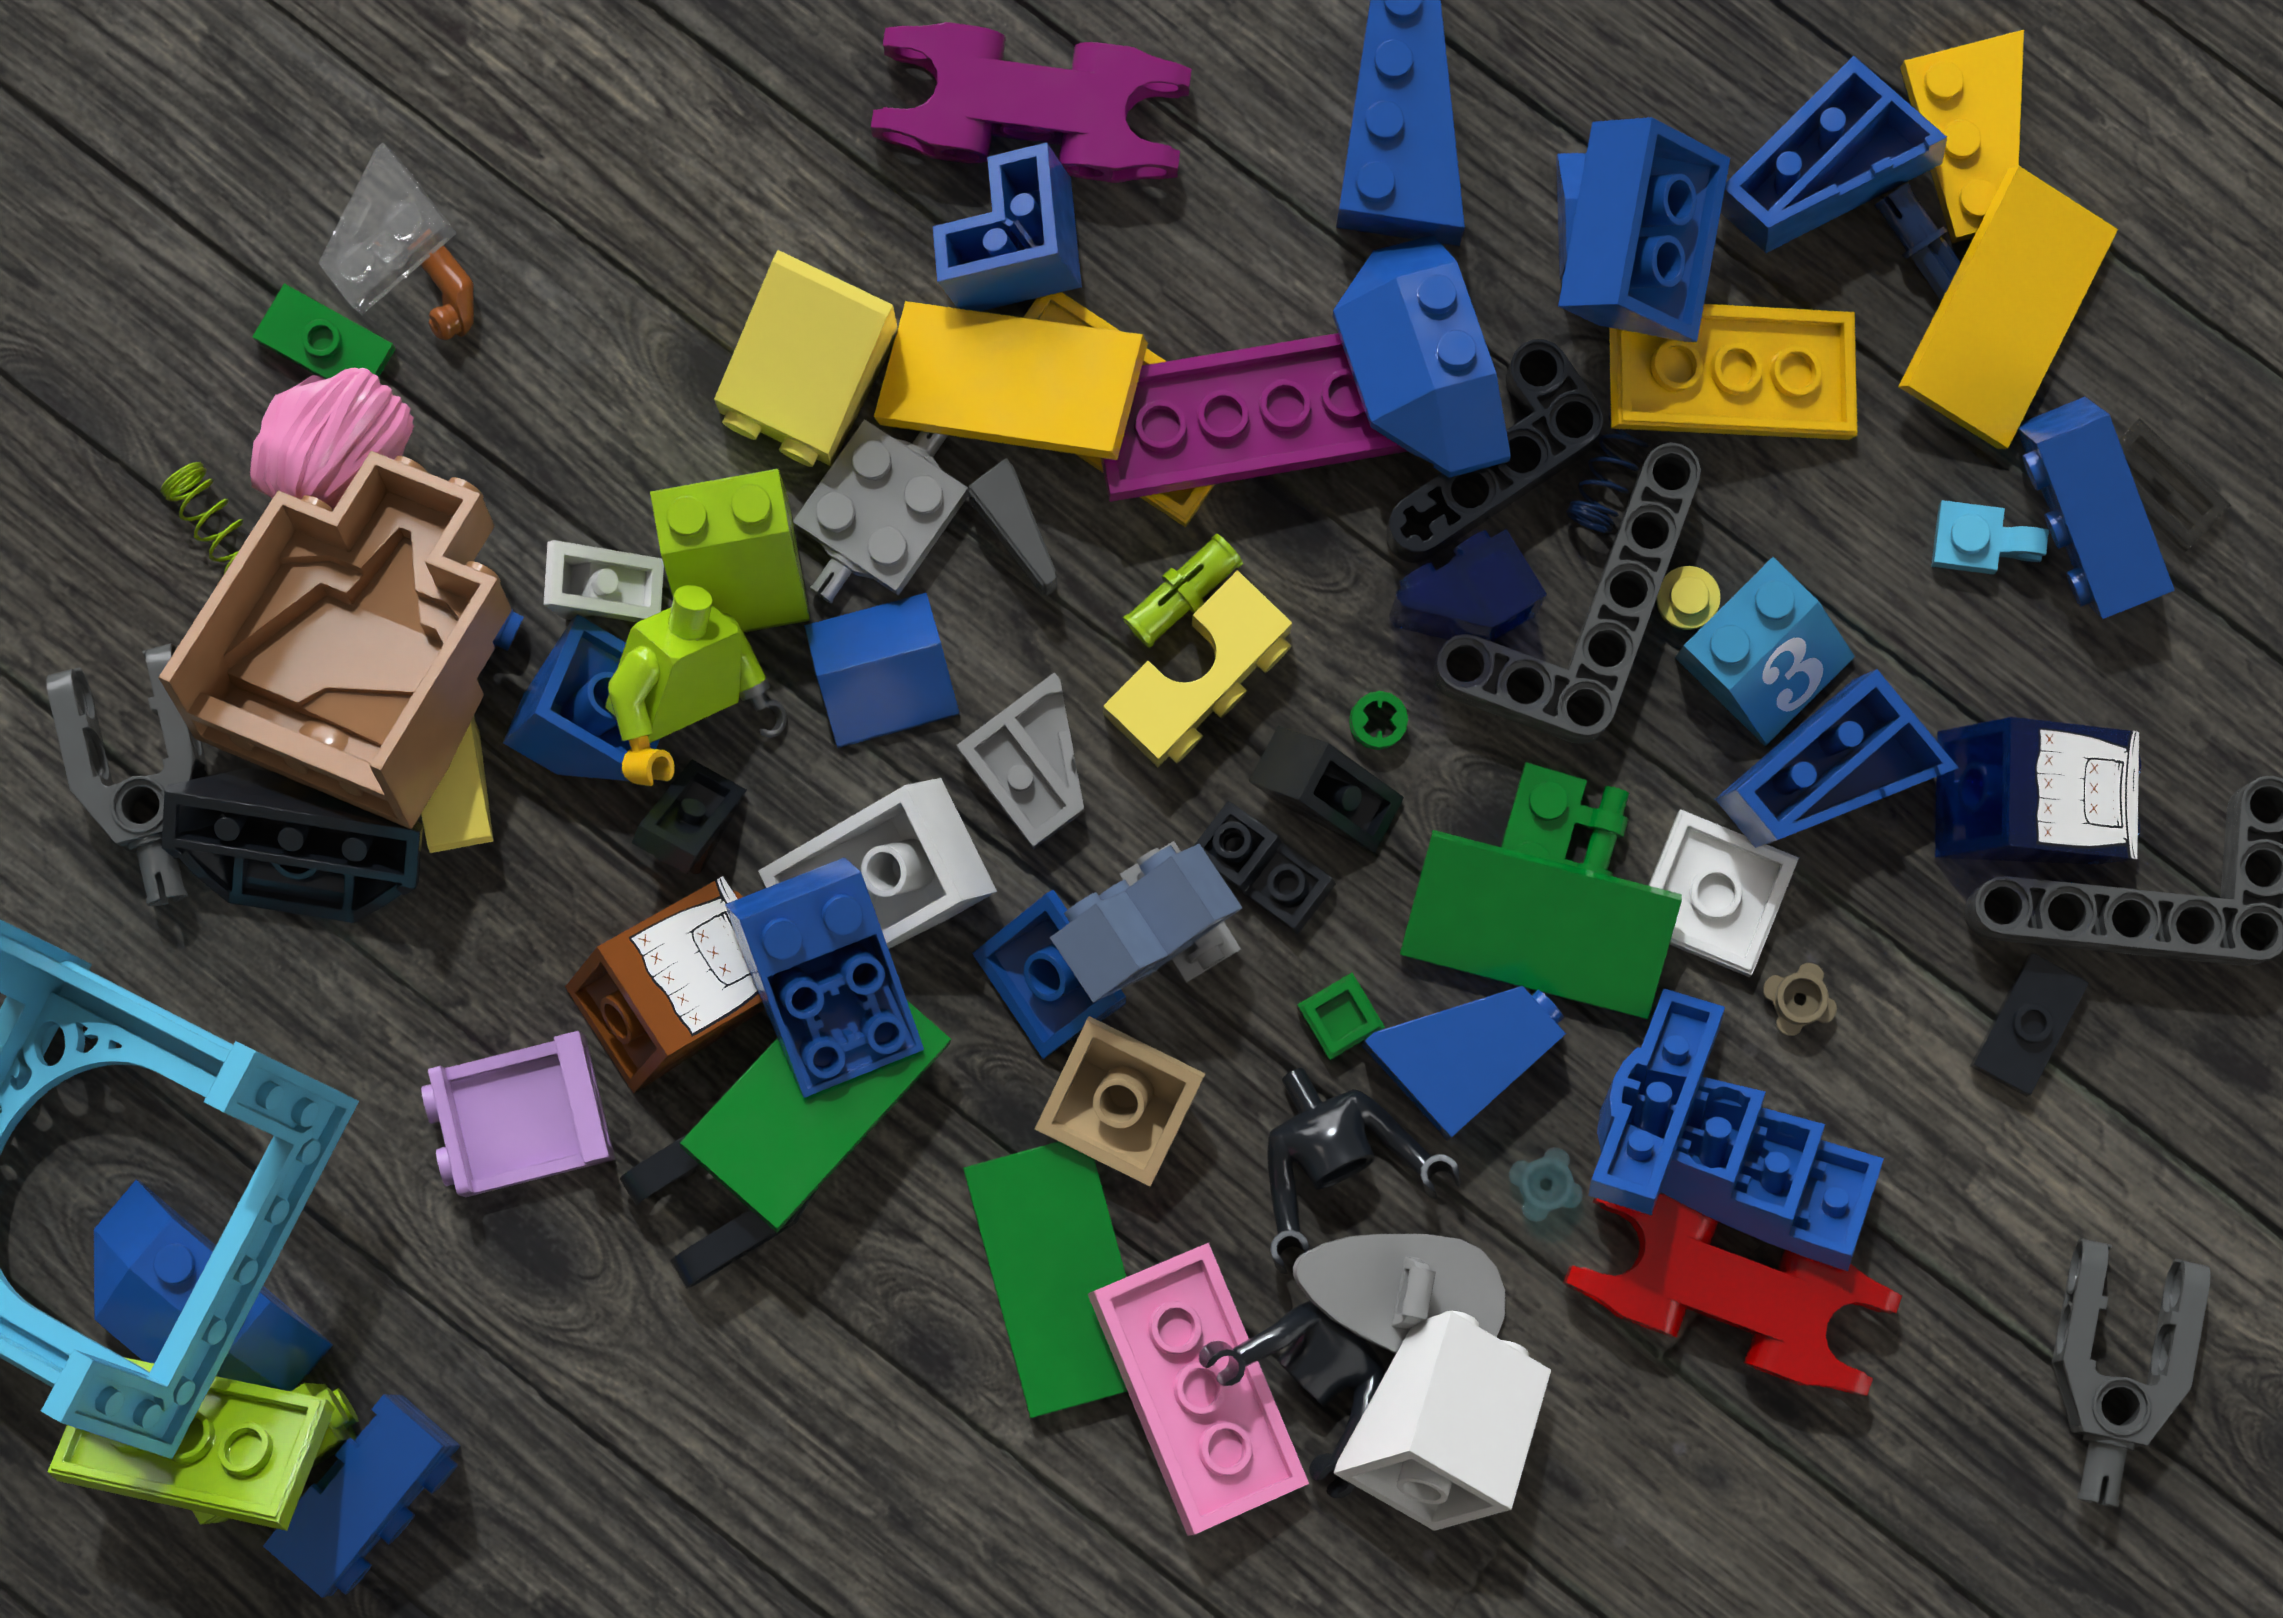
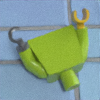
M686 585L678 588L674 593L671 608L637 622L630 629L618 668L609 681V695L605 708L616 717L622 741L629 740L631 749L628 750L622 761V772L624 777L634 784L652 786L653 779L669 781L674 775L675 765L670 753L665 750L650 748V743L738 703L739 697L742 701L750 699L756 711L768 707L775 713L776 724L772 730L760 729L762 736L770 738L778 736L786 726V711L780 702L766 697L764 691L769 689L770 685L738 622L733 616L728 613H721L712 605L713 600L710 593L695 585Z

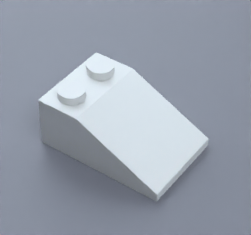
M941 778L904 785L758 871L766 888L845 857L862 873L888 949L952 918L997 892Z

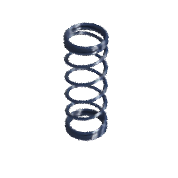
M1610 413L1609 416H1608V418H1609V421H1610V423H1611V413ZM1615 429L1620 434H1605L1598 439L1600 447L1610 457H1595L1588 461L1590 470L1600 480H1585L1578 484L1580 493L1590 503L1572 501L1566 511L1567 515L1575 522L1598 532H1612L1615 523L1611 518L1596 510L1614 517L1619 516V514L1593 500L1585 493L1582 486L1584 484L1602 485L1624 494L1629 493V491L1612 483L1598 473L1592 466L1593 462L1607 461L1623 465L1634 471L1639 470L1638 466L1622 460L1608 450L1602 442L1603 439H1623L1634 442L1644 448L1650 447L1648 443L1632 437L1622 429Z

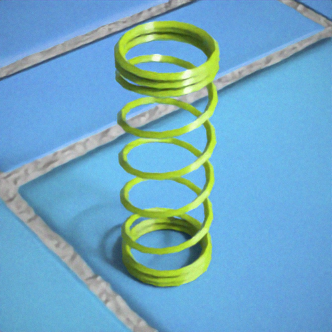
M193 462L173 473L162 484L160 492L166 497L167 501L185 499L179 510V518L181 520L195 521L201 519L194 530V538L197 541L216 539L209 550V559L218 562L230 560L225 568V574L239 551L220 558H215L213 551L218 543L228 533L241 526L244 520L239 519L224 531L210 537L200 538L198 536V531L205 520L211 514L226 506L229 500L223 499L209 511L194 517L187 518L183 515V511L189 501L196 494L212 485L214 479H208L192 492L178 496L194 487L206 474V468H204L201 462Z

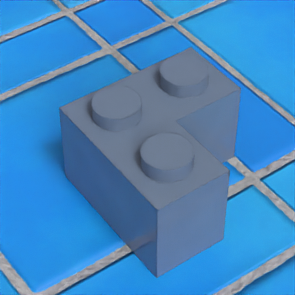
M1200 844L1176 853L1171 845L1165 847L1139 866L1145 876L1133 885L1129 886L1126 880H1122L1100 895L1097 892L1090 894L1064 913L1070 923L1052 935L1050 939L1093 1003L1152 975L1242 909V906Z

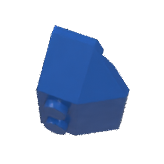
M1434 235L1373 250L1334 308L1332 315L1370 427L1408 452L1434 464L1433 468L1447 477L1509 462L1511 454L1496 370L1458 262Z
M137 1179L94 1228V1320L142 1361L155 1363L216 1245ZM263 1286L216 1376L291 1392L300 1385L333 1344Z

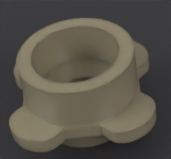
M1804 963L1799 967L1797 973L1784 978L1773 975L1765 981L1763 995L1766 999L1773 1002L1778 1015L1776 1027L1782 1034L1795 1036L1807 1024L1815 1021L1825 1024L1835 1017L1837 1005L1834 1000L1829 998L1826 985L1822 981L1824 973L1818 965ZM1801 993L1805 996L1806 1001L1804 1005H1797L1794 1002L1796 994Z

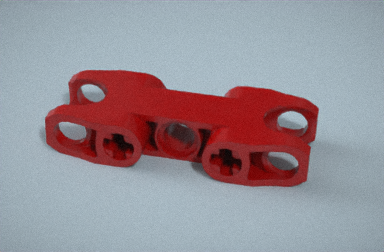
M1659 1194L1652 1215L1598 1198L1593 1199L1592 1203L1599 1205L1601 1209L1617 1214L1630 1222L1637 1232L1640 1244L1638 1257L1630 1269L1616 1276L1602 1274L1585 1267L1569 1266L1563 1282L1564 1285L1594 1300L1617 1318L1673 1338L1678 1336L1686 1311H1693L1754 1334L1744 1364L1795 1385L1819 1386L1859 1396L1868 1395L1873 1378L1867 1376L1865 1372L1847 1366L1835 1358L1828 1347L1826 1339L1827 1324L1834 1312L1847 1304L1862 1306L1876 1312L1897 1313L1902 1295L1866 1276L1851 1263L1848 1271L1784 1249L1778 1269L1776 1270L1712 1246L1710 1244L1718 1221L1665 1194Z

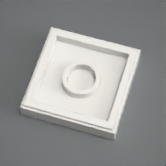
M1680 809L1648 885L1682 894L1681 906L1669 945L1747 977L1752 976L1799 858L1767 844L1755 848L1745 835Z

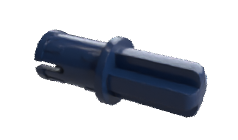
M1907 182L1874 206L1881 212L1906 249V252L1902 254L1903 258L1906 260L1911 256L1940 301H1942L1961 262L1942 236L1947 232L1944 226L1940 229L1936 227L1911 190V185Z

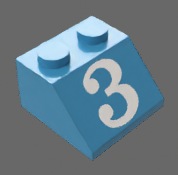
M1774 557L1685 643L1675 656L1764 746L1855 657L1820 602Z

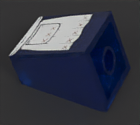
M2008 717L1937 731V742L1959 768L1936 777L1935 857L2097 865L2137 859V846L2141 830L2138 819V779L2141 773L2139 732Z

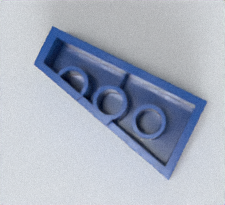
M1370 0L1336 228L1408 239H1419L1434 235L1442 244L1460 246L1465 224L1441 0Z

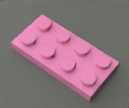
M1209 1243L1088 1293L1090 1302L1187 1536L1195 1535L1309 1484L1259 1362L1257 1361L1247 1366L1240 1382L1232 1386H1223L1216 1380L1218 1373L1228 1365L1229 1356L1221 1357L1209 1368H1204L1199 1362L1200 1351L1210 1342L1223 1341L1234 1348L1249 1339Z

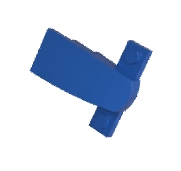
M1663 988L1642 1047H1637L1623 1061L1613 1078L1600 1109L1597 1135L1601 1155L1591 1179L1588 1196L1652 1215L1658 1196L1662 1192L1676 1201L1745 1234L1801 1256L1848 1271L1884 1158L1821 1140L1825 1124L1762 1108L1765 1091L1702 1077L1722 1024L1725 1007Z

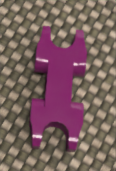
M950 22L923 26L885 28L883 40L884 55L893 58L895 61L925 68L934 76L937 85L934 94L926 103L918 107L908 109L883 107L882 109L873 110L871 122L872 137L909 148L932 159L963 163H983L988 161L987 157L990 154L992 136L1042 143L1047 142L1060 145L1059 161L1067 173L1073 177L1112 183L1178 177L1180 151L1173 149L1169 145L1153 143L1139 138L1131 131L1126 118L1132 107L1137 102L1146 98H1180L1181 96H1189L1191 68L1149 55L1130 46L1083 42L1076 44L1074 47L1071 69L1003 61L1006 37L1004 34L989 28Z

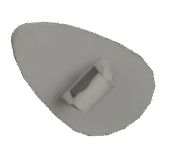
M1429 1234L1348 1236L1323 1243L1301 1254L1293 1266V1276L1297 1285L1308 1299L1331 1320L1356 1335L1395 1354L1398 1352L1410 1328L1417 1326L1421 1320H1427V1318L1442 1314L1445 1311H1459L1474 1317L1479 1322L1480 1328L1497 1337L1505 1317V1288L1497 1267L1480 1248L1461 1239Z

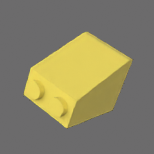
M777 250L714 398L719 413L725 415L722 423L738 434L756 440L761 432L781 442L779 451L803 465L813 467L816 460L832 466L894 344L898 328L893 305Z

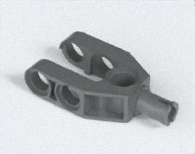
M173 643L142 651L146 658L154 697L148 698L150 709L159 717L168 758L162 759L163 770L154 775L132 776L113 785L92 692L84 671L79 667L47 675L46 679L48 697L70 791L117 845L130 852H137L147 895V906L169 904L168 898H173L174 902H178L188 897L187 890L184 888L178 858L174 859L162 849L164 791L168 785L205 777L207 768L201 741L192 736L158 678L177 649ZM146 794H157L159 799L157 815L149 822L136 824L133 818L135 803Z
M2080 1238L2075 1246L2070 1263L2052 1365L2071 1433L2083 1435V1441L2089 1443L2081 1488L2077 1499L2118 1508L2120 1502L2118 1498L2127 1451H2134V1447L2148 1445L2192 1387L2209 1294L2210 1267L2180 1259H2175L2172 1262L2165 1281L2147 1383H2139L2128 1377L2104 1376L2096 1371V1360H2091L2090 1358L2098 1315L2100 1311L2106 1310L2108 1297L2102 1296L2109 1250L2112 1248V1245ZM2110 1389L2121 1392L2129 1404L2127 1418L2118 1426L2110 1423L2102 1412L2103 1397Z

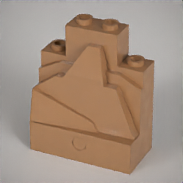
M370 451L334 510L325 502L313 496L305 495L302 499L278 490L158 677L192 736L199 741L412 829L450 767L453 757L484 696L477 677L495 649L493 640L512 611L498 575L485 565L474 562V559L495 527L484 503L483 494L474 485L463 479L452 477L447 481L429 474L420 464L410 458L396 456L395 459H391L374 451Z

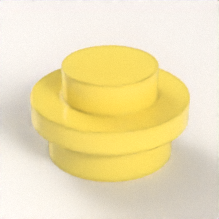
M1694 566L1679 567L1670 571L1664 577L1656 598L1657 608L1664 620L1670 625L1683 630L1698 629L1703 627L1717 613L1720 605V590L1715 579L1705 570Z

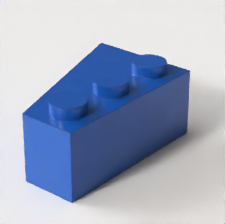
M1853 56L1726 182L1721 214L1760 249L1768 253L1941 165L1947 136Z
M2083 397L2021 422L2017 433L2026 452L2023 455V461L2034 488L2037 491L2041 489L2050 512L2044 514L2050 534L2058 549L2066 548L2074 569L2067 571L2066 575L2079 606L2082 607L2089 604L2090 608L2104 619L2175 591L2110 414L2088 398Z
M1878 669L1853 679L1716 797L1715 800L1751 844L1757 848L1959 767Z
M383 1394L371 1409L377 1415L355 1440L349 1438L335 1454L338 1460L317 1484H312L300 1498L287 1531L276 1529L263 1545L266 1550L321 1598L332 1596L337 1589L345 1595L348 1594L371 1568L372 1565L365 1557L382 1538L388 1545L391 1544L414 1518L415 1514L408 1507L425 1488L431 1494L435 1493L458 1466L451 1457L461 1445L403 1395Z

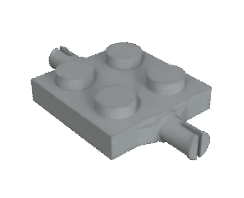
M864 419L792 521L797 529L820 543L831 558L814 584L810 586V590L819 597L822 596L825 601L832 603L836 594L851 573L857 576L874 579L899 596L969 496V488L942 471L933 458L948 435L921 431L914 442L910 443L891 437Z

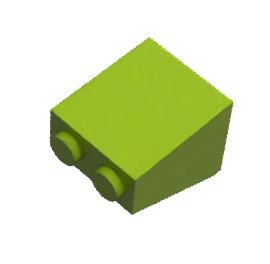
M779 469L650 491L660 552L672 596H674L678 588L686 585H695L707 590L712 596V605L721 613H728L733 616L743 633L810 621L789 498Z

